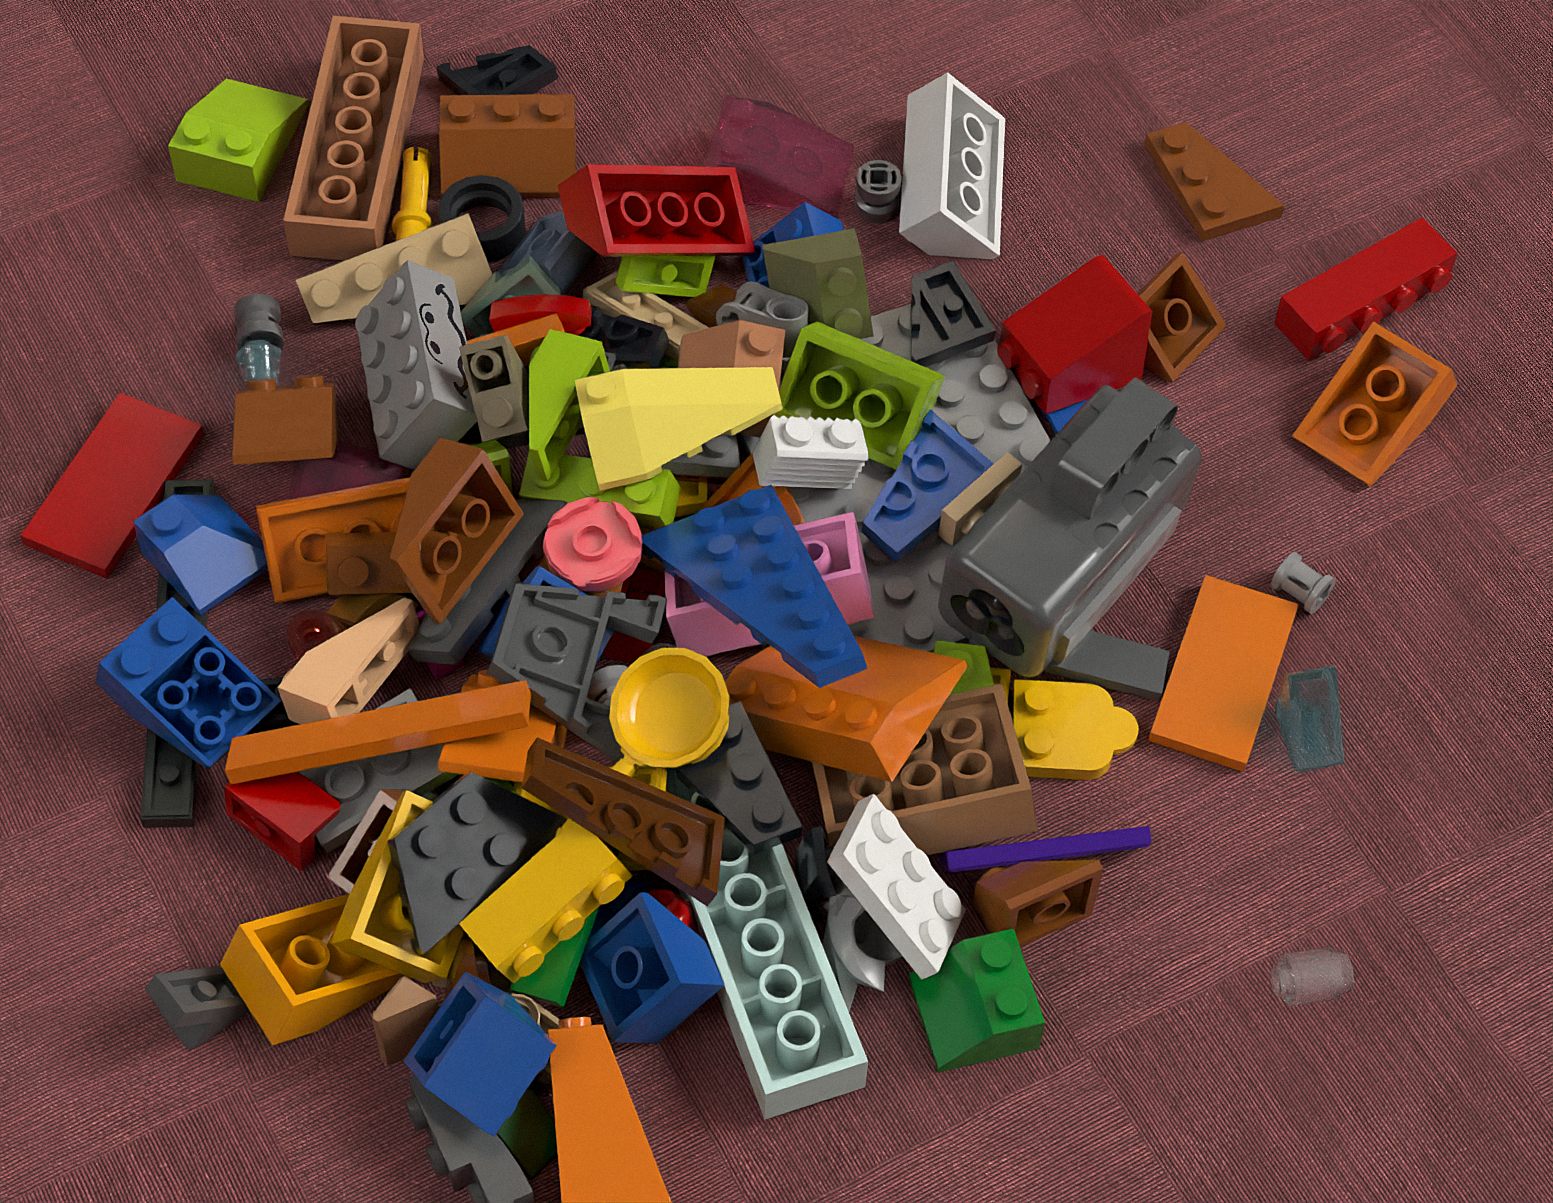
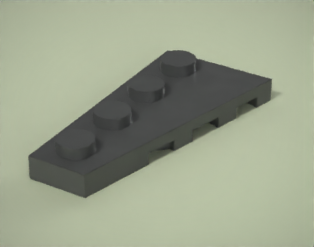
M515 499L524 515L447 617H445L441 624H437L431 620L427 613L425 614L407 649L416 662L459 663L494 617L490 609L497 600L506 595H511L515 584L521 582L517 574L531 557L539 559L544 552L543 540L548 529L547 525L553 514L567 504L566 501Z

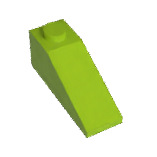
M550 329L541 345L537 346L531 354L529 362V450L538 477L541 480L549 481L556 465L561 460L582 423L575 380L610 372L601 341Z

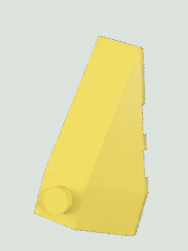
M773 367L620 369L575 380L582 421L600 491L648 480L662 473L661 466L683 454L690 458L702 452L701 445L723 433L733 436L783 410Z

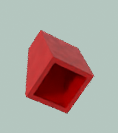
M1100 255L1088 261L1002 322L1000 343L997 346V354L1006 369H1011L1017 380L1022 384L1025 394L1029 398L1034 399L1041 409L1048 414L1089 399L1100 386L1109 385L1116 390L1126 386L1134 378L1142 380L1153 311L1104 255Z

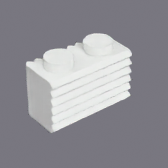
M773 415L753 451V458L759 485L761 486L772 484V486L852 489V483H855V478H858V473L861 472L862 466H865V461H868V450L861 422L856 418L851 422L847 418L845 420L836 418L833 421L828 417L824 421L820 417L814 420L810 416L806 420L802 416L800 418L791 416L788 419L783 415L779 419Z

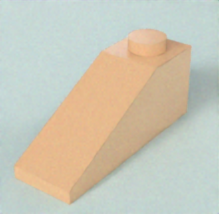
M402 598L307 651L295 667L285 674L281 684L277 687L289 720L298 724H305L359 713L408 652L407 649L420 626L413 601Z

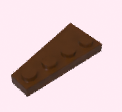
M538 737L535 739L527 752L522 789L706 906L711 903L718 892L724 816Z

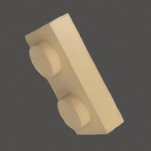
M1008 452L942 509L938 536L952 547L960 541L1020 475L1022 463Z

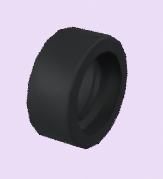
M486 175L466 177L452 184L441 196L438 206L439 224L455 219L462 212L473 207L489 206L505 212L509 218L502 226L492 231L476 232L487 262L498 261L510 255L523 239L526 227L522 197L512 184L499 177Z

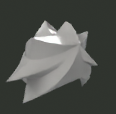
M835 876L836 896L830 897V900L823 904V908L828 915L823 949L833 974L837 977L842 997L848 1012H850L858 985L861 984L884 992L885 966L899 961L903 956L840 877Z

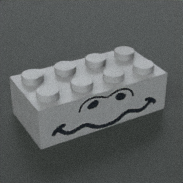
M407 260L394 275L388 277L383 288L368 305L361 308L357 315L355 326L358 331L362 354L361 361L364 365L368 388L367 395L370 400L379 457L415 470L440 438L458 442L477 422L459 350L460 346L467 345L454 278Z

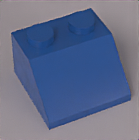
M640 892L590 937L580 960L582 970L613 1042L658 1043L725 986L705 940L648 893Z

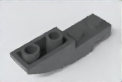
M416 1076L408 1078L412 1098L404 1101L415 1130L419 1131L426 1128L432 1145L425 1147V1150L437 1178L447 1175L454 1191L467 1186L472 1203H535L533 1190L524 1173L496 1134L492 1136L480 1129L425 1088Z

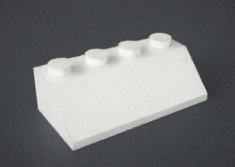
M948 72L908 95L899 233L928 255L995 259L1000 256L1005 118Z

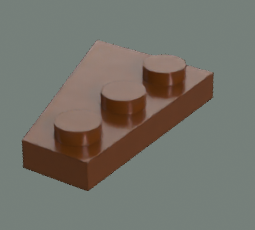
M1187 122L1146 134L1144 146L1201 242L1282 217L1284 205Z

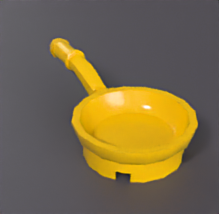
M660 648L639 657L621 674L611 694L609 720L615 739L622 747L620 751L625 756L611 769L632 777L640 766L678 768L689 763L695 764L705 760L720 746L729 727V693L723 675L707 657L687 648ZM568 818L563 826L557 829L555 837L572 822L571 819Z

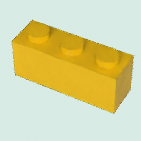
M572 821L463 919L459 925L495 968L515 983L520 977H525L535 972L543 963L545 955L560 941L568 940L576 935L583 927L585 919L601 904H607L618 897L624 889L625 882L633 875L599 837Z

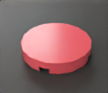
M586 497L570 502L553 514L547 525L548 529L543 540V551L550 572L580 591L600 592L618 586L633 574L641 560L642 534L637 520L623 505L612 500V504L599 501V498Z

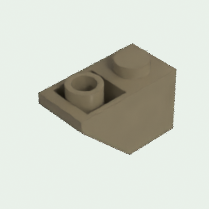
M502 335L460 346L459 350L482 442L502 440L529 433V374L508 336Z

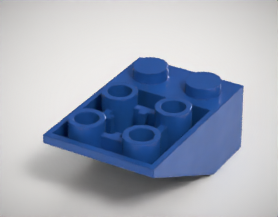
M173 597L99 662L95 682L132 718L208 770L229 751L232 738L247 735L281 703V699Z

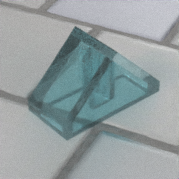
M1331 665L1285 673L1274 711L1293 769L1297 772L1344 764L1336 667Z

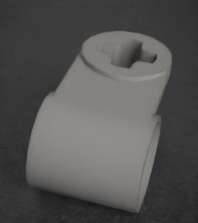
M750 281L744 283L737 290L736 299L733 302L725 303L717 311L716 321L717 325H722L736 320H743L784 329L783 358H791L801 328L808 325V305L797 296L787 295L767 288L758 282Z

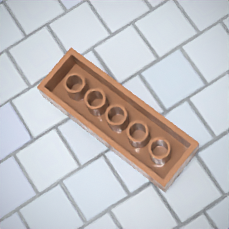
M333 15L283 219L289 255L346 261L384 245L424 62L420 23Z

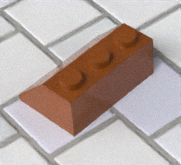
M574 94L440 95L441 196L452 184L466 177L486 175L499 177L512 184L522 198H560L557 185L576 173Z

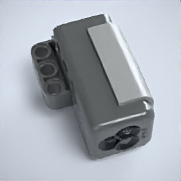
M1138 378L1132 379L1120 393L1109 385L1100 386L949 553L946 558L938 600V610L944 621L969 640L972 638L981 646H985L987 653L1020 675L1026 677L1037 676L1052 660H1055L1058 664L1062 663L1175 532L1181 511L1188 504L1201 464L1202 454L1196 443L1182 435V431L1173 426L1178 405Z

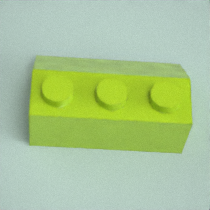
M815 322L801 328L779 388L783 410L774 415L779 419L783 415L788 419L791 416L795 418L802 416L806 420L810 416L814 420L820 417L824 421L828 417L833 421L836 418L840 420L847 418L851 422L856 418L861 422L868 450V458L897 470L905 450L910 442H913L929 410L933 411L946 376L825 324Z

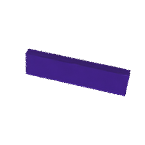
M1143 826L948 851L939 854L942 871L952 873L1015 865L1020 862L1046 861L1149 847L1152 841L1150 827Z

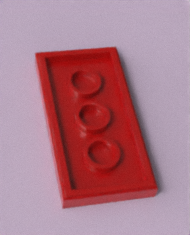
M119 393L20 535L23 545L108 579L137 535L133 521L157 506L165 494L166 480L175 479L204 436L202 425Z

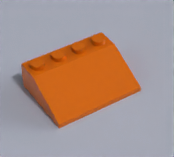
M854 636L864 655L868 669L821 688H818L784 662L781 653L772 646L738 664L725 681L729 693V705L741 701L765 750L893 782L968 666L963 659Z

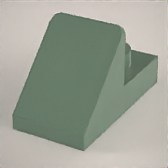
M529 256L505 276L496 271L461 311L462 322L477 338L481 334L488 335L494 333L489 320L492 302L523 295H560V288L536 261Z

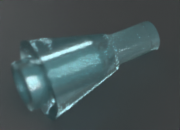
M264 340L246 343L235 354V360L245 383L250 379L275 378L277 385L281 350Z

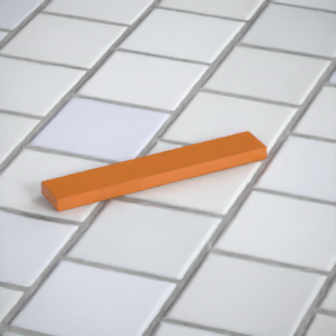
M523 680L234 737L231 740L225 773L231 784H237L524 728L528 726L531 692L527 681Z

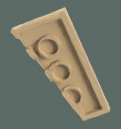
M469 214L462 215L296 279L312 322L320 323L357 318L361 308L368 305L383 288L388 277L394 275L407 260L454 278L459 305L468 304L492 276Z

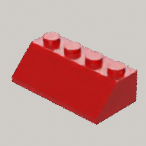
M588 164L557 185L567 229L602 256H747L755 253L735 167Z

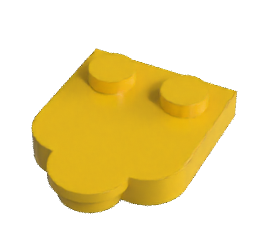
M1014 679L1012 722L1028 777L1078 780L1097 779L1109 770L1113 755L1121 754L1135 744L1139 731L1135 717L1129 711L1113 706L1111 696L1102 687L1089 683Z

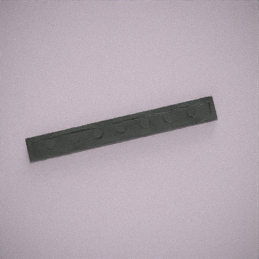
M214 479L166 480L164 500L173 494L216 495ZM159 573L156 611L173 597L207 629L208 611L199 615ZM148 728L141 802V824L143 828L194 827L198 762Z

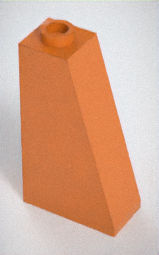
M574 1017L559 1020V1028L548 1029V1036L557 1045L550 1054L561 1203H672L603 1025H591L590 1017Z

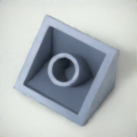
M561 210L539 217L498 272L505 276L531 256L560 288V295H565L597 251L567 229L564 212Z

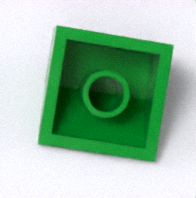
M1014 928L962 940L948 949L938 973L921 979L915 971L909 974V982L938 1073L1039 1049L1045 1021Z

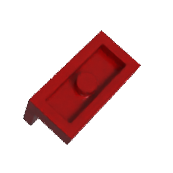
M300 772L231 784L229 781L224 785L226 815L300 871L315 859V835L341 812L339 801Z

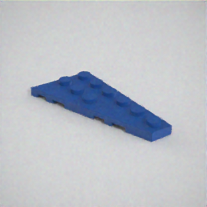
M772 484L760 489L750 490L738 498L715 507L702 509L697 514L642 535V554L649 559L655 557L663 564L664 570L674 578L680 576L688 582L696 595L734 624L742 623L750 629L755 640L762 645L768 643L779 651L784 662L818 688L868 669L858 643Z

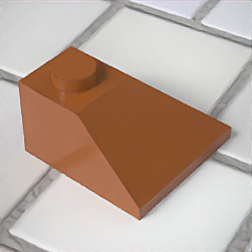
M1099 860L1020 862L1007 869L1004 866H998L984 873L979 881L976 882L972 906L989 934L1014 928L1019 946L1022 947L1091 916L1103 867Z

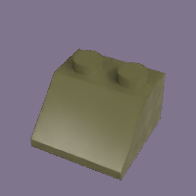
M855 228L762 245L769 288L803 299L808 305V325L820 322L858 339L874 337L862 254Z

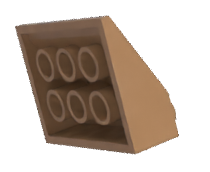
M1002 683L949 695L893 782L812 762L830 845L837 843L858 801L872 794H875L883 806L895 815L902 830L926 856L1038 831L1032 790Z

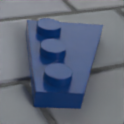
M930 409L923 420L922 428L913 442H910L905 450L903 459L894 475L887 480L862 523V533L894 562H898L940 526L942 509L994 463Z

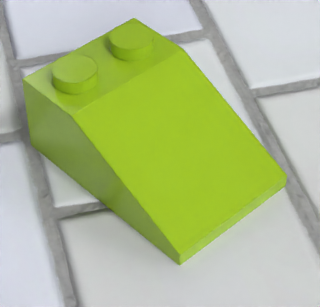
M226 78L185 113L168 145L176 181L260 202L309 106L308 99Z

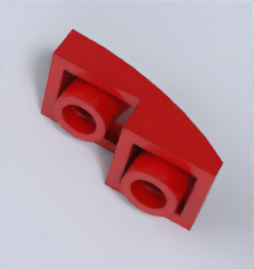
M556 294L523 295L492 302L489 320L493 331L498 332L557 313L565 333L579 335L586 327L591 326L592 307L589 300L573 296Z

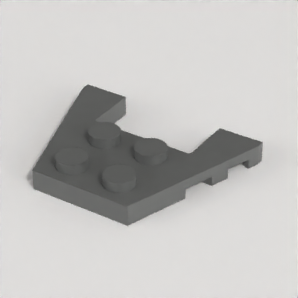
M516 583L509 598L487 673L502 684L526 680L531 692L530 703L613 761L618 762L625 755L620 751L622 747L616 741L609 720L610 706L587 698L604 631L607 627L652 644L659 632L667 598L649 595L647 600L626 599L625 593L609 591L605 597L579 595L578 589Z

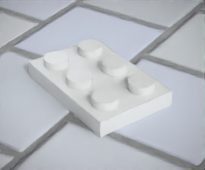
M872 794L858 801L827 862L918 976L924 979L938 973L966 909L961 904L957 893L949 888L933 869L926 854L918 849L902 830L895 815L883 806L875 794Z

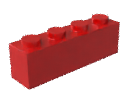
M1421 217L1282 295L1274 325L1308 361L1323 352L1332 353L1346 339L1358 332L1365 333L1373 321L1378 324L1381 319L1395 311L1397 313L1404 312L1421 296L1429 292L1437 293L1442 290L1452 278L1451 272L1458 253Z

